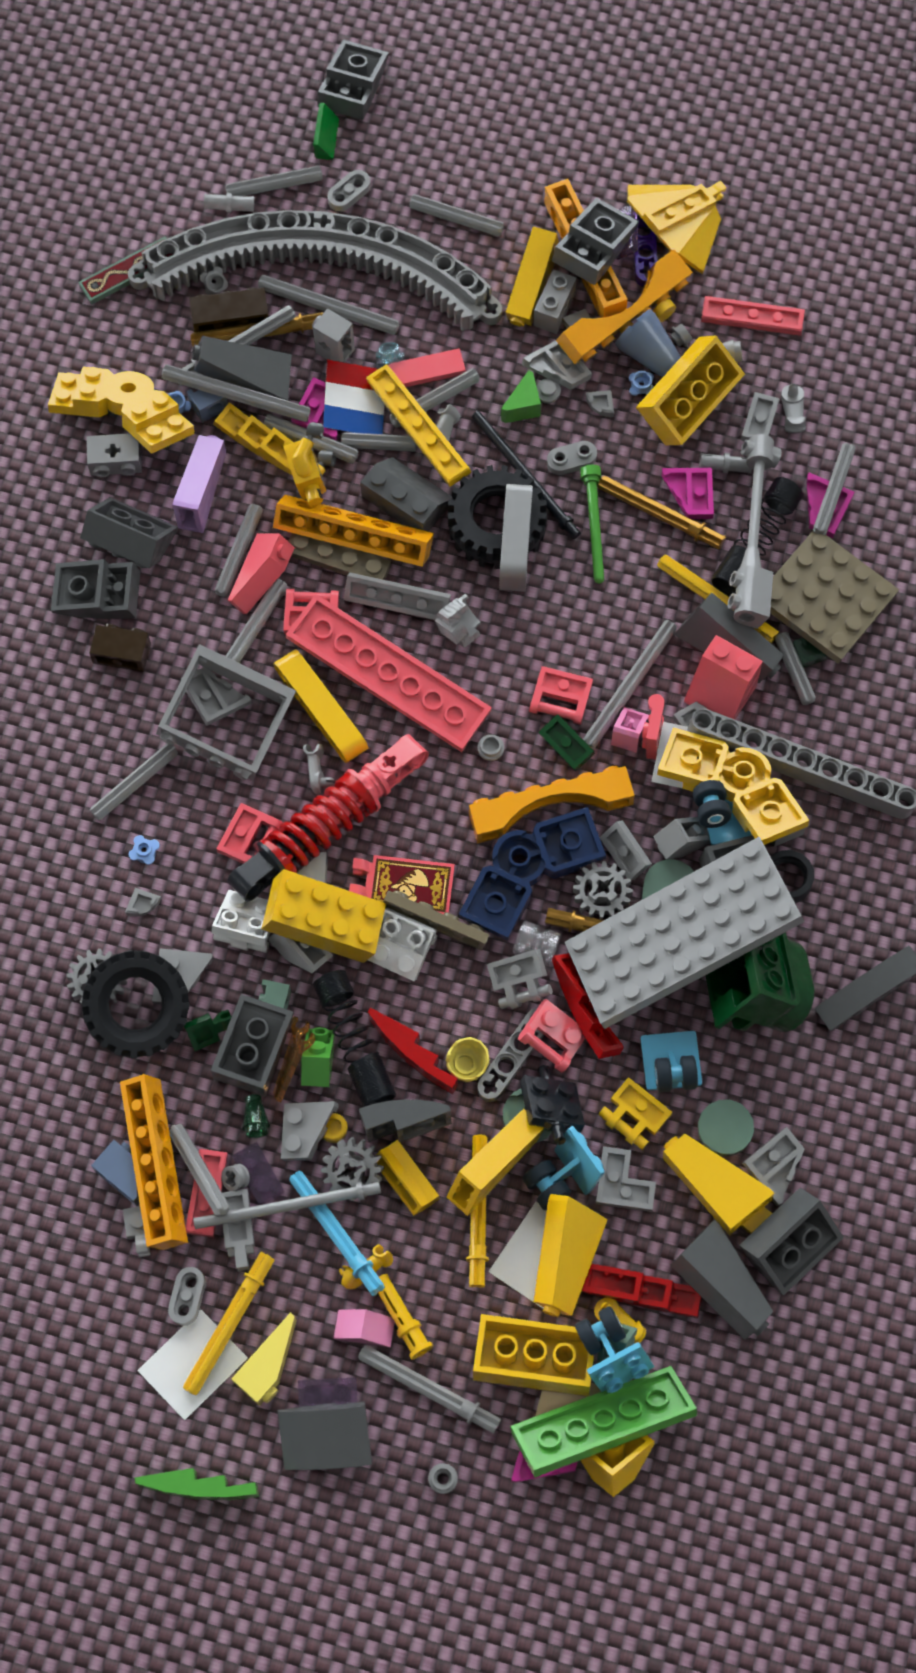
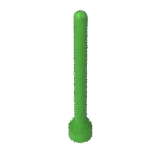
M592 464L581 467L580 475L581 481L587 486L594 581L597 584H601L604 581L597 493V485L601 479V467Z

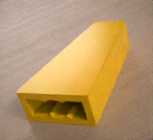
M534 226L532 228L505 312L507 319L513 325L524 327L525 324L531 326L533 323L534 309L555 264L552 262L555 246L559 243L558 235L555 232Z
M523 1109L458 1172L446 1198L468 1216L538 1141L544 1127L529 1125L526 1110Z
M684 1134L679 1139L675 1136L664 1145L663 1160L729 1236L773 1200L774 1192L769 1187L687 1134Z
M550 1194L533 1301L544 1307V1313L559 1318L560 1314L572 1316L608 1220L569 1196Z

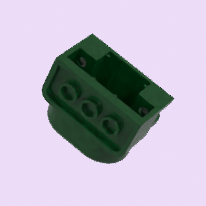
M786 932L705 975L714 1024L717 1029H721L732 1020L733 1027L740 1031H745L756 1023L779 1032H790L798 1028L805 1021L813 1005L815 991L807 953L801 944L788 939Z

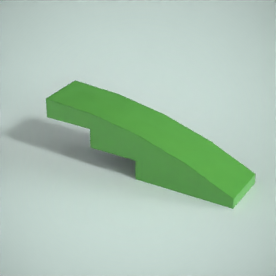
M194 1468L135 1477V1484L139 1487L178 1497L198 1500H236L259 1497L256 1482L228 1487L225 1475L197 1479V1471Z

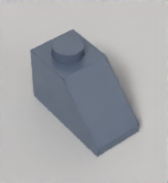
M113 1140L91 1166L98 1175L135 1206H138L140 1203L131 1148L125 1142L120 1145Z

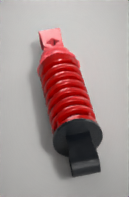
M407 734L401 737L396 744L382 753L372 763H366L359 773L348 769L342 777L335 781L334 787L326 788L323 795H317L313 799L312 804H306L302 807L301 813L293 814L290 822H283L280 825L279 831L273 830L263 840L255 842L253 848L256 854L231 872L227 879L228 884L246 902H249L270 886L273 879L283 869L297 873V868L293 863L294 860L302 867L307 866L309 860L304 852H307L313 858L318 857L320 851L316 845L321 846L323 849H329L331 847L330 837L339 841L342 838L341 828L346 832H350L353 829L352 819L357 823H361L364 821V816L367 817L377 812L381 808L379 798L387 796L391 793V788L399 784L414 770L420 768L428 759L429 752L411 735Z

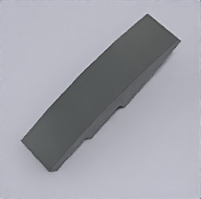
M910 945L855 979L814 1009L829 1030L834 1031L850 1018L859 1015L878 1000H883L915 977L916 953Z

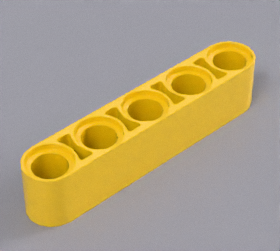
M294 649L273 663L280 678L286 686L296 690L295 698L345 763H348L369 749L361 733L297 649Z

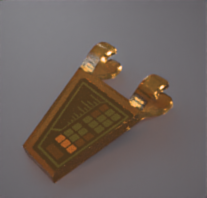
M297 1016L292 1018L290 1024L292 1035L273 1090L275 1100L280 1103L303 1052L315 1042L314 1033L310 1034L308 1040H301V1037L308 1032L310 1024L306 1020L304 1027H295L298 1022Z

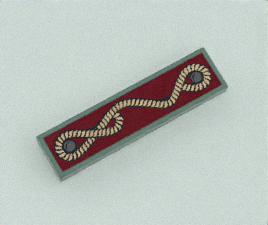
M163 237L79 281V287L91 305L130 285L128 271L133 265L143 260L142 252L167 238ZM168 253V254H166V255H164V256H165V257H171V256H173L174 254ZM147 264L144 266L145 271L143 273L135 272V278L139 277L141 279L147 270L149 272Z

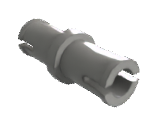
M204 193V210H226V213H231L232 211L254 213V196H232V193H227V195Z
M724 453L723 455L700 454L699 468H712V470H720L728 474V471L750 474L752 472V469L747 466V457L730 456V453Z

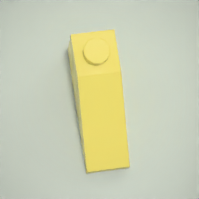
M289 1313L232 1377L234 1384L259 1406L263 1402L269 1403L278 1392L276 1387L280 1383L297 1322L292 1313Z

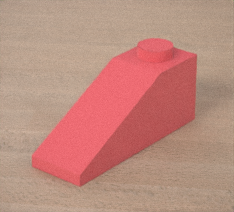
M257 533L228 601L241 613L248 614L285 571L295 547L280 533Z

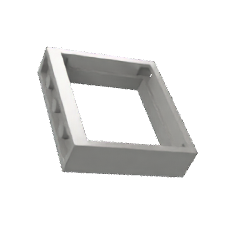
M199 644L157 728L156 735L160 736V739L167 744H177L184 747L185 752L192 756L198 757L200 755L209 759V763L215 767H225L232 770L233 774L240 779L247 780L249 778L254 780L296 690ZM199 665L281 704L252 765L169 726Z

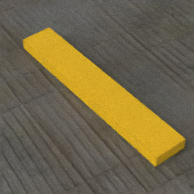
M388 364L366 377L372 389L449 487L459 482L464 476L466 477L471 474L468 465Z

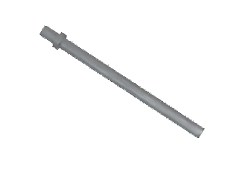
M362 1182L356 1183L355 1187L227 1211V1214L217 1217L215 1214L196 1217L193 1219L195 1229L354 1198L364 1200L365 1196L380 1194L381 1188L379 1182L362 1185Z

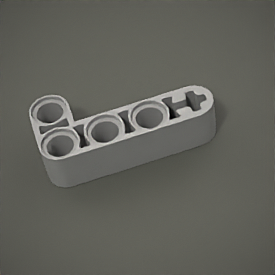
M506 484L499 590L526 592L533 485Z

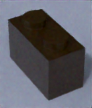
M96 624L89 654L93 664L144 672L151 641L149 634L139 628L128 630L119 628L114 624Z

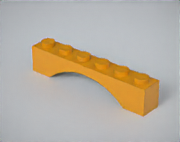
M673 249L658 260L648 271L646 284L641 296L631 307L609 317L596 319L581 318L562 332L556 342L574 364L582 359L584 362H587L597 353L595 351L596 348L600 345L605 348L616 339L613 335L619 331L622 334L629 326L632 327L634 325L632 323L633 320L651 309L650 307L654 304L658 305L662 301L664 302L669 299V293L673 290L678 293L689 284L687 278L693 272L675 249Z
M610 766L600 773L586 772L580 774L575 779H558L553 781L551 785L543 787L533 785L526 788L523 792L514 793L510 791L501 794L498 798L475 800L473 804L469 805V816L478 844L500 838L522 817L547 805L564 802L583 803L596 806L605 811H611L633 805L635 795L626 766L620 768L618 766Z

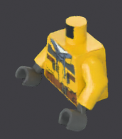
M315 422L308 424L306 438L283 446L299 494L302 499H307L310 506H316L323 502L322 494L327 491L322 477L325 472L324 467H334L336 463V457L333 456L334 451L326 450L319 452L317 461L312 449L314 445L312 440L313 438L322 439L324 427L322 424Z

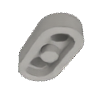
M354 170L330 188L327 194L330 208L339 212L345 211L365 196L371 187L369 175L365 171Z
M580 441L554 448L548 453L547 468L555 475L579 471L585 465L595 464L597 449L589 441ZM582 450H586V451H588L589 453H588V454H581L580 452H581ZM557 457H562V458H564V460H563V461H557L556 458H557Z
M186 1267L177 1274L168 1307L170 1318L181 1326L190 1325L198 1317L206 1287L205 1276L195 1267ZM191 1279H195L196 1285L193 1288H188V1282ZM184 1307H188L189 1313L185 1316H181V1309Z

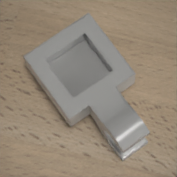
M140 1206L123 1209L127 1239L135 1238L136 1252L139 1257L150 1256V1247L146 1245Z

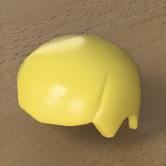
M472 1037L457 1040L449 1049L445 1059L448 1072L463 1082L474 1081L481 1077L490 1061L487 1047L480 1040Z

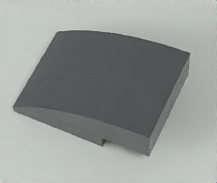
M343 39L327 67L326 78L318 91L317 107L319 108L320 103H325L333 112L364 120L382 78L389 52Z
M595 198L570 225L569 233L555 246L552 262L595 285L625 247L639 221Z
M105 559L56 563L51 612L96 619L136 618L141 571L133 562L108 564Z
M394 1100L359 1108L361 1123L368 1142L395 1133L398 1141L401 1143L452 1124L449 1105L433 1101Z
M365 1401L339 1405L328 1403L278 1410L285 1470H320L372 1465Z

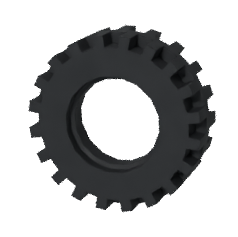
M493 465L487 466V472L482 474L476 469L472 471L471 479L468 480L464 476L460 480V487H454L452 490V499L448 501L450 539L455 541V548L459 553L461 551L466 553V560L471 562L473 558L478 559L480 567L485 568L486 563L489 562L494 563V569H500L503 533L493 534L480 529L474 522V508L487 497H505L506 484L533 485L528 558L530 551L536 553L539 549L540 540L543 541L545 537L547 504L546 500H543V491L540 487H534V479L531 476L526 480L522 478V471L519 469L514 474L508 472V466L502 465L501 471H494Z
M129 950L110 956L92 972L83 990L82 1013L89 1033L100 1046L118 1056L122 1055L130 1058L148 1057L158 1051L165 1050L169 1044L179 1037L182 1028L187 1022L189 999L188 990L182 976L167 960L147 951ZM128 978H143L150 981L158 989L161 996V1010L157 1019L151 1025L142 1029H128L119 1025L113 1019L109 1010V998L113 989L121 981Z

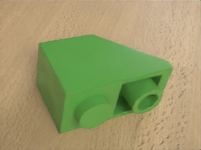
M323 1027L307 1029L301 1059V1086L329 1087L335 1042L333 1030Z

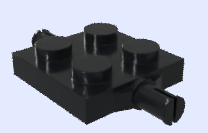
M542 1065L538 1068L540 1077L524 1075L520 1081L529 1125L544 1127L552 1131L554 1144L562 1145L566 1142L564 1131L574 1126L577 1132L581 1133L585 1126L575 1083L554 1080L551 1078L550 1067Z

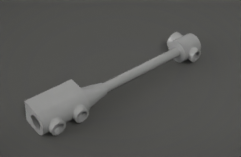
M763 434L750 437L749 440L743 442L741 447V454L747 456V466L754 470L748 545L738 571H734L730 577L729 584L732 587H736V593L731 594L727 604L729 609L734 610L733 617L736 622L756 629L770 617L773 572L761 567L758 549L764 470L775 468L781 458V449L774 446V440L770 436Z

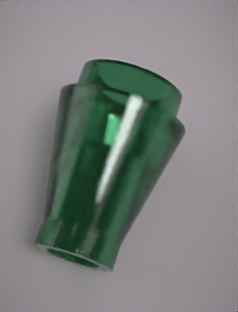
M258 1094L248 1095L245 1097L242 1130L248 1138H262L268 1134V1129L270 1128L262 1097Z

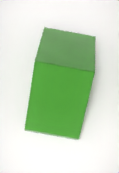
M528 370L501 408V421L504 423L541 416V402L533 372Z

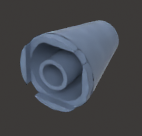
M649 309L636 319L637 322L632 327L629 326L620 335L615 345L619 350L663 378L681 356L655 312Z

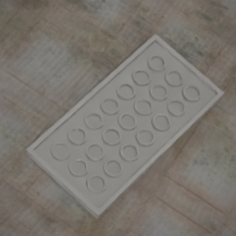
M757 837L565 941V945L603 1028L606 1029L805 921L761 838Z

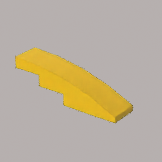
M229 402L216 418L213 425L259 457L292 475L283 446L294 442L276 428L271 430L253 415L248 417Z

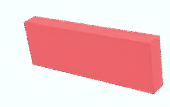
M460 348L388 364L405 387L452 378L466 372Z
M199 1149V1154L222 1192L223 1183L221 1176L223 1169L227 1165L228 1153ZM194 1179L186 1232L191 1235L214 1238L216 1226L195 1229L194 1218L214 1213Z

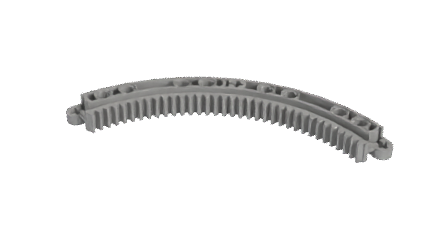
M284 210L258 212L225 218L191 228L143 251V260L133 265L128 271L129 282L134 289L143 290L150 287L155 298L164 301L165 293L173 296L172 289L175 288L179 292L182 291L181 284L190 287V280L198 283L201 273H208L215 266L221 267L223 273H226L228 266L234 271L236 270V264L245 268L246 262H249L251 266H255L256 260H259L261 265H264L266 259H269L270 263L274 264L275 258H278L280 263H283L285 257H288L290 263H293L295 257H298L300 263H303L305 257H308L310 263H313L314 259L318 258L319 264L328 259L329 265H332L337 260L340 267L344 262H347L348 268L357 264L358 271L364 266L366 267V273H370L374 269L375 276H379L383 272L385 280L392 276L393 283L401 280V287L409 284L411 292L417 289L419 297L425 294L427 302L433 299L434 307L440 305L441 312L447 311L448 318L454 317V323H460L462 331L472 329L473 322L478 318L488 325L497 324L502 318V305L492 295V287L476 272L448 252L418 236L387 224L362 217L324 211ZM168 253L174 254V255L171 256V257H165V256H164V255H166V254H168ZM147 264L149 272L147 270L144 273V278H135V272L143 273L145 271L144 266ZM487 308L490 311L495 310V314L493 315L491 312L487 314Z

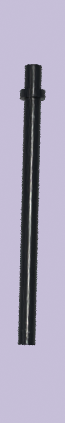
M476 411L472 415V419L515 470H521L522 478L525 480L531 476L534 479V487L542 489L543 500H546L547 509L559 522L558 526L561 530H566L572 539L579 537L581 532L573 524V518L563 512L482 413Z

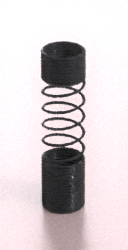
M777 477L762 499V504L765 500L770 508L763 507L761 504V509L772 521L782 525L786 524V519L783 515L793 513L803 497V491L794 481L785 477ZM765 510L778 514L783 518L784 522L773 519ZM760 518L761 521H764L772 525L777 530V533L769 531L763 525L760 524V527L773 535L780 534V531L777 526H775L768 520ZM750 519L747 521L748 528L743 529L740 533L741 539H737L734 542V545L729 549L722 563H720L718 569H716L711 577L713 586L729 597L732 593H736V587L730 586L729 581L732 573L738 571L747 547L745 541L748 542V539H743L742 535L743 532L749 530ZM759 530V533L766 536L771 541V543H766L760 539L759 542L765 545H772L773 540L767 534ZM742 541L746 547L736 545V543ZM758 544V547L761 548L764 552V554L760 553V556H765V549L760 544Z
M335 970L320 976L314 981L313 986L322 1008L326 1011H332L327 1020L331 1024H337L333 1030V1035L343 1037L338 1043V1048L348 1050L343 1060L352 1063L348 1067V1072L362 1106L392 1101L396 1097V1093L379 1052L370 1053L358 1060H346V1056L352 1050L367 1046L374 1039L364 1040L348 1048L341 1047L340 1045L345 1038L362 1033L369 1026L359 1027L344 1035L335 1033V1030L341 1024L357 1020L363 1016V1013H356L340 1022L330 1021V1017L336 1011L352 1007L357 1004L358 1000L348 1001L336 1009L325 1008L343 1003L353 996L354 991L346 971Z

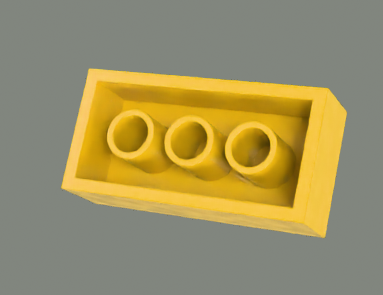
M717 336L699 337L636 406V409L664 445H683L745 373Z
M283 869L273 879L261 930L364 963L376 952L386 903Z
M481 1314L473 1368V1381L589 1396L591 1377L587 1369L593 1366L594 1355L588 1353L575 1327Z

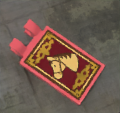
M379 855L373 856V863L364 859L353 858V875L367 876L365 887L350 883L349 891L383 902L388 890L391 892L396 890L409 896L408 899L416 903L422 901L432 905L434 910L439 913H449L455 864Z

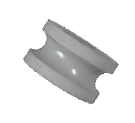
M234 1164L233 1166H227L222 1171V1183L227 1190L236 1191L248 1186L250 1176L244 1165Z

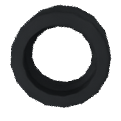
M781 850L774 853L771 859L775 866L781 863H790L802 871L804 877L802 886L796 891L789 892L795 904L802 901L809 894L815 879L814 868L810 860L802 853L793 850Z

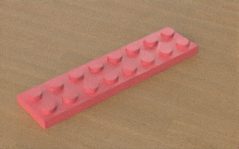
M317 594L314 595L286 633V639L460 752L465 749L492 710V707Z

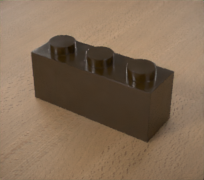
M252 287L242 291H224L212 295L200 294L189 298L194 333L258 323L269 317L265 288Z

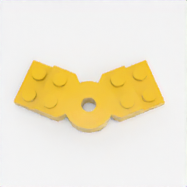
M83 367L81 374L59 372L48 403L49 413L102 417L108 414L109 410L114 414L121 415L122 427L151 454L194 434V425L179 413V404L166 392L154 390L152 380L138 372L127 371L113 374L108 369Z
M672 728L658 767V776L683 782L682 789L693 791L703 781L717 780L722 782L727 794L726 800L733 802V815L745 832L750 831L754 838L760 837L764 845L808 827L809 819L783 781L777 778L770 779L771 765L763 754L754 749L744 747L736 748L734 752L730 753L725 741Z

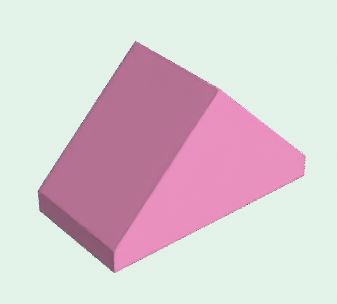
M624 707L614 725L611 745L637 753L642 738L644 722L648 721L649 715Z
M366 1309L338 1310L334 1339L391 1348L395 1322L392 1317Z

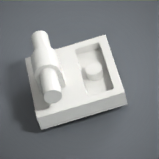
M228 890L212 925L213 939L229 943L231 947L245 951L253 949L267 953L269 947L267 940L270 932L261 930L268 900L256 897L254 900L246 902L237 892Z
M387 907L383 915L376 952L368 961L415 981L430 946L437 939L435 934L437 930Z

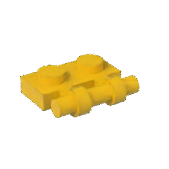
M628 1077L610 1100L618 1108L612 1112L607 1107H603L598 1114L606 1121L605 1124L611 1129L615 1128L623 1134L629 1144H635L643 1150L649 1141L641 1135L642 1132L646 1129L655 1136L670 1118L672 1111ZM625 1113L638 1122L634 1128L621 1119Z

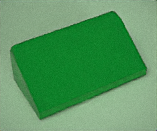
M320 103L318 108L313 142L314 156L316 159L332 160L335 153L339 118L325 103Z

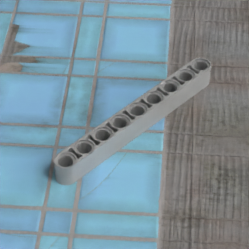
M708 709L696 710L690 719L687 729L689 732L725 741L730 753L734 752L736 748L741 747L754 749L768 759L771 770L895 818L906 819L916 808V790L901 783ZM696 722L705 723L707 728L699 727ZM721 732H729L732 735V737L727 738L723 736ZM747 741L756 743L757 747H750ZM772 751L780 752L783 757H776ZM801 760L806 762L808 767L800 766L797 763V761ZM823 770L830 771L833 777L826 776ZM848 780L857 782L858 787L850 785ZM874 790L881 791L884 794V796L881 797L876 795L874 793ZM899 800L907 801L909 806H903Z

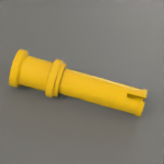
M383 1274L379 1276L385 1288L383 1291H379L378 1294L398 1327L397 1336L400 1339L403 1338L411 1352L409 1356L412 1360L423 1356L434 1345L432 1342L427 1341L421 1331L420 1321L413 1319L402 1298L392 1284L389 1275Z

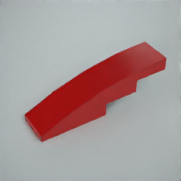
M570 954L554 955L551 960L560 987L578 1026L599 1059L620 1055L624 1046L610 1026L604 1029L601 1025Z
M370 1007L368 1011L369 1021L385 1042L406 1063L426 1079L453 1095L458 1086V1078L437 1068L439 1056L418 1045L420 1041L419 1033Z
M592 1263L581 1290L584 1293L611 1298L615 1301L693 1318H699L702 1297L691 1286L677 1284L673 1280L646 1276L641 1272Z

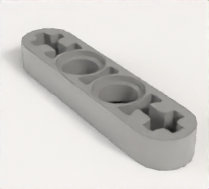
M537 1008L527 1013L480 1078L478 1094L482 1100L486 1102L498 1100L534 1051V1048L531 1046L524 1051L517 1050L514 1042ZM536 1029L534 1035L542 1040L544 1034ZM503 1059H509L513 1062L514 1068L509 1073H503L498 1068L499 1062ZM492 1072L505 1080L503 1083L498 1079L495 1084L496 1093L492 1091L488 1094L485 1093L484 1084L490 1085L495 1079V1075L491 1074Z

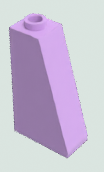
M198 436L172 504L179 529L199 533L204 532L226 455L224 440L217 436Z

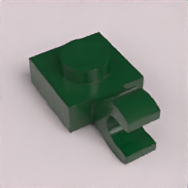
M229 1010L218 1013L214 1019L208 1013L184 1025L194 1051L220 1041L218 1033L227 1030L232 1018Z

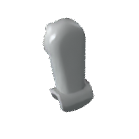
M792 383L785 386L781 392V400L786 416L785 431L788 433H801L806 429L804 391L800 386Z
M451 404L447 405L446 409L441 408L438 410L437 413L440 415V418L436 424L448 441L451 437L453 425L461 418L458 410Z
M309 744L303 745V751L307 754L311 789L315 794L323 795L325 788L334 786L335 783L331 782L335 780L331 777H324L321 770L320 759L324 754L322 744H317L314 751H312Z

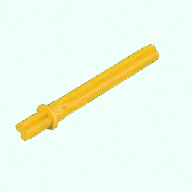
M668 555L660 558L657 564L658 568L694 593L706 599L712 592L726 605L728 604L729 597L676 560ZM766 622L758 629L754 628L770 643L775 640L776 635L779 633L777 629Z
M473 1135L472 1158L487 1145L488 1138L486 1135ZM486 1197L471 1212L469 1256L466 1257V1261L470 1262L469 1287L472 1288L485 1287V1262L489 1261V1257L486 1256L485 1246Z
M260 1251L249 1272L244 1273V1281L183 1384V1389L190 1394L198 1395L259 1287L264 1286L263 1280L275 1261L268 1254Z

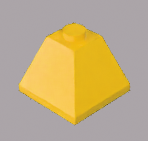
M645 1435L582 1459L581 1462L592 1480L612 1497H615L635 1480L654 1446V1440Z

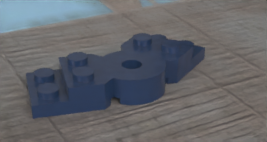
M582 808L536 823L532 834L526 833L523 830H514L501 836L493 848L492 866L489 865L482 868L458 914L459 918L479 925L484 930L508 941L518 920H521L532 898L531 886L536 884L543 875L556 879L580 871L582 866L606 859V854L589 808ZM517 855H521L527 860L519 864L512 859Z

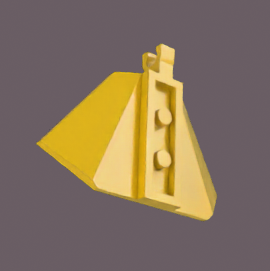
M721 181L707 189L702 184L698 186L628 185V204L669 251L675 249L686 264L703 274L721 221L716 208V202L723 199L724 195L721 192H725L727 187Z

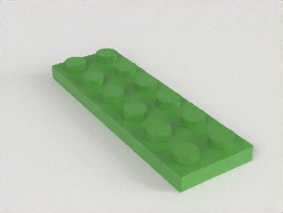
M672 1366L647 1374L642 1378L623 1383L622 1388L616 1392L608 1393L605 1390L511 1426V1433L535 1478L697 1416V1408Z

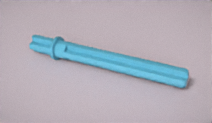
M297 1171L289 1178L291 1184L301 1197L318 1194L302 1171ZM327 1205L309 1207L353 1270L354 1278H360L372 1296L377 1295L379 1291H383L385 1286L372 1269L374 1264L370 1260L367 1261Z

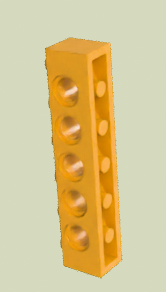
M569 179L545 187L544 204L561 239H563L569 233L570 225L584 210ZM611 266L595 285L581 278L600 318L609 317L627 309L628 299Z
M286 494L276 504L273 528L421 567H423L430 556L434 536L432 532L324 504L310 506L307 500Z
M143 1074L121 1081L120 1087L146 1245L150 1248L166 1250L188 1243L161 1079Z

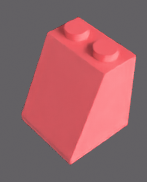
M716 635L702 655L684 702L688 705L698 702L708 710L735 720L757 687L763 661Z

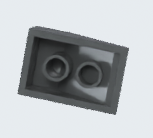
M241 994L211 1068L213 1079L266 1097L277 1070L294 1012Z

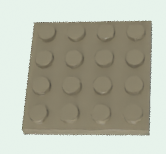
M812 531L773 576L770 613L839 664L893 600L899 589L827 535L816 534Z

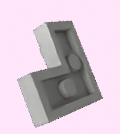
M603 1146L601 1162L605 1173L598 1182L596 1204L652 1212L656 1182L628 1178L631 1150Z

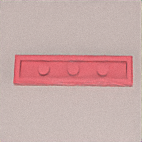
M705 296L701 322L801 336L805 309Z

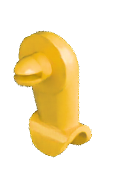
M380 1244L373 1248V1255L367 1258V1261L370 1260L374 1264L372 1269L375 1272L381 1267H389L393 1263L392 1253L389 1251L383 1253L384 1249ZM343 1265L342 1268L344 1270L339 1269V1273L342 1276L341 1284L346 1289L353 1290L363 1284L360 1278H354L351 1267Z
M603 1298L596 1303L594 1313L598 1321H601L598 1312L610 1306L621 1324L637 1328L634 1344L643 1341L646 1336L645 1327L642 1326L640 1321L635 1322L614 1299Z

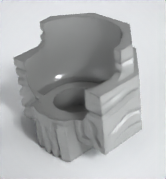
M466 594L454 599L437 613V619L435 620L441 634L456 645L460 644L464 648L473 642L474 639L481 636L480 632L475 629L481 622L468 607L466 599L469 597Z

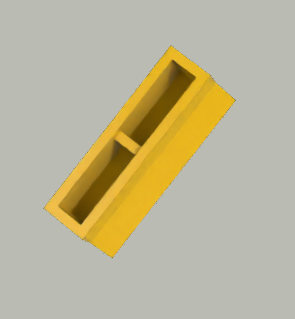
M398 1140L381 1149L376 1154L382 1157L377 1161V1165L384 1166L381 1173L413 1216L426 1210L439 1200L438 1193Z

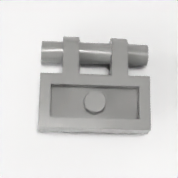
M540 949L487 964L494 991L504 989L506 997L498 1000L501 1009L508 1007L515 1009L528 1001L538 1002L543 1000L545 996L552 995L553 993L550 984L540 986L538 978L547 976ZM526 982L528 990L518 993L516 985Z

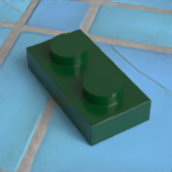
M558 714L538 732L575 772L595 754L589 745Z

